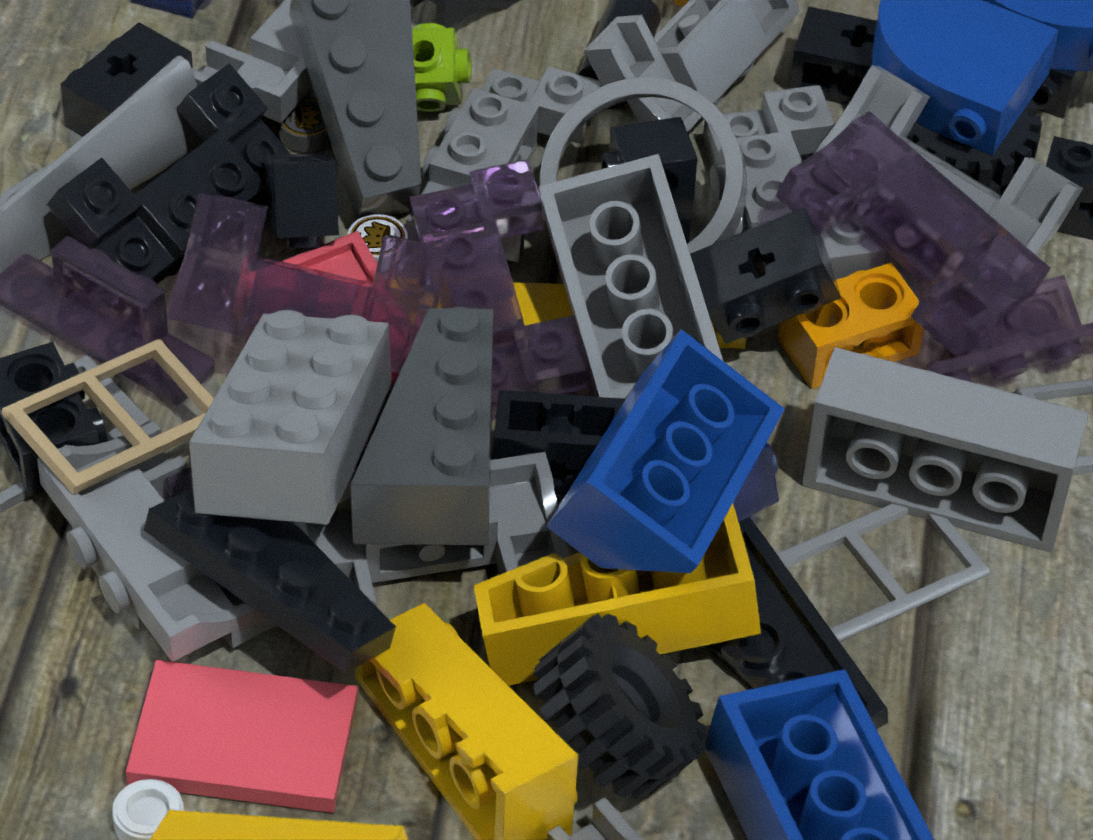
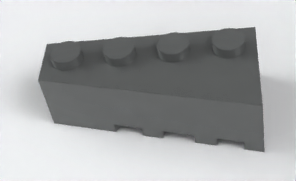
M291 0L289 15L355 219L358 220L373 214H383L392 217L412 212L421 188V169L410 0Z
M466 307L428 308L350 484L353 544L489 545L493 405V309H470Z

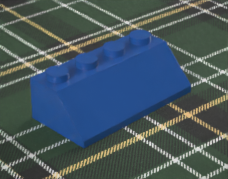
M681 329L641 374L546 527L600 568L691 573L703 558L785 408Z
M845 669L718 697L705 741V750L748 840H934Z

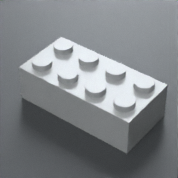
M659 154L538 186L546 226L596 397L626 399L641 374L681 329L723 361Z
M282 310L272 314L263 313L189 441L195 513L328 525L392 392L389 323L371 322L357 315H344L331 319L305 317L302 313L292 310Z
M834 347L814 405L802 486L882 508L890 504L909 508L908 515L927 519L928 514L947 518L957 528L1052 553L1089 412Z

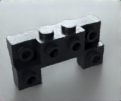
M230 63L189 92L176 108L205 141L135 195L101 157L59 188L47 203V206L78 241L91 261L100 283L120 307L181 259L188 267L197 262L215 246L216 242L211 236L223 226L232 234L257 213V209L252 204L266 194L264 155L291 154L261 119L269 108Z

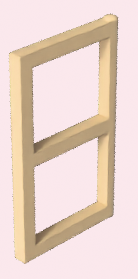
M157 339L6 406L2 409V416L8 420L74 495L190 440L214 398L167 348L161 339ZM153 358L203 414L150 438L100 381ZM83 390L133 447L77 472L27 414Z

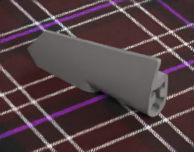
M180 55L176 56L114 112L54 162L8 188L1 194V281H7L75 240L71 232L47 206V203L59 188L101 157L125 185L132 190L174 165L205 142L176 109L185 96L197 87L192 68L186 59Z

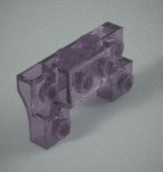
M870 111L853 120L820 151L791 168L775 195L793 212L805 207L820 235L849 218L923 283L929 290L926 291L911 317L956 357L991 334L1003 315L1037 291L1051 269Z
M526 159L469 171V185L411 196V219L422 260L414 262L421 298L432 296L435 308L466 307L470 309H493L492 420L496 419L499 390L564 394L589 388L590 368L575 316L572 315L525 325L501 242V238L544 230V209L530 160Z
M208 192L198 194L190 236L173 288L167 319L246 337V344L263 313L272 314L277 311L292 310L302 313L305 317L331 319L344 315H357L365 318L367 321L389 323L391 372L400 374L428 308H438L451 249L386 235L383 237L374 282L372 283L257 256L268 206Z

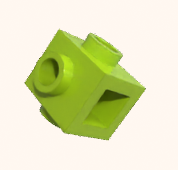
M422 23L414 26L412 29L417 110L434 112L444 109L446 105L462 104V84L471 83L472 78L469 48L461 49L454 28H446L436 23Z

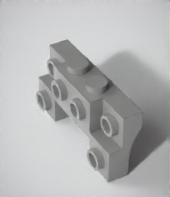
M275 0L282 4L250 38L251 55L211 40L205 46L207 66L202 71L192 68L197 86L230 63L269 108L263 116L280 123L283 122L302 98H316L289 15L291 0Z
M689 0L654 38L642 15L616 17L590 43L584 52L602 86L629 78H662L678 82L696 90L717 106L723 99L722 94L737 78L742 77L753 68V61L800 10L795 0ZM649 97L627 100L638 123L681 117L688 132L701 118L698 113L689 107L670 99Z
M872 65L846 110L821 142L806 169L871 208V215L878 226L894 234H898L902 227L920 238L921 240L917 248L930 258L944 265H948L951 259H954L1009 294L1016 293L1046 242L1052 240L1083 188L1037 160L1025 157L1003 195H999L906 138L930 96L882 67Z
M549 66L540 81L493 68L482 89L472 88L461 109H452L446 123L443 141L439 147L431 146L426 155L422 177L429 182L407 219L408 246L433 254L447 250H472L520 263L524 255V235L527 229L537 230L541 222L540 196L515 189L537 149V132L551 135L558 122L575 103L592 91L602 87L600 81ZM586 123L577 131L571 142L582 144L586 136Z
M820 85L763 92L762 108L760 110L723 114L737 138L747 171L748 190L743 216L733 236L805 207L825 243L836 280L849 276L856 271L869 270L884 264L886 250L869 208L822 214L800 158L801 154L815 153L821 142L835 126ZM705 121L702 142L711 164L710 175L713 195L716 200H721L726 179L724 154L717 136Z
M155 421L141 427L150 438L161 434V429ZM120 436L107 442L89 446L65 445L58 450L75 470L80 472L133 446L124 436ZM162 452L74 495L40 457L37 458L40 484L72 526L73 530L66 533V538L75 560L82 568L91 566L99 576L101 591L110 608L115 613L124 610L139 632L148 629L172 662L223 636L230 646L234 648L278 626L144 531L149 508L189 489L187 463L181 455L170 459L165 452Z
M545 452L491 460L489 545L353 544L351 497L338 503L328 525L294 522L376 607L377 600L372 584L375 582L495 563L500 575L552 553H556L563 559L570 556L567 542L546 527L558 506L553 477Z

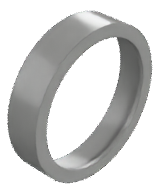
M653 77L629 78L609 83L592 91L575 103L564 114L550 135L541 162L540 186L558 181L559 163L566 147L577 131L599 112L617 103L637 98H665L680 102L698 113L712 128L722 147L726 166L725 187L719 207L706 228L687 244L689 252L693 253L730 238L738 228L743 216L748 190L746 164L732 127L720 110L705 96L686 85Z

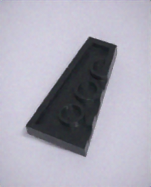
M193 488L148 509L144 526L146 533L344 673L350 672L390 648L396 626L294 522L195 513Z
M750 516L738 521L755 580L761 634L709 644L704 647L753 689L845 669L876 729L887 724L888 708Z

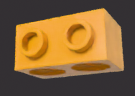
M891 262L869 270H859L849 276L837 279L842 298L825 304L811 313L800 314L780 322L778 327L777 340L810 389H814L822 384L834 347L867 354L891 362L920 354L927 311Z

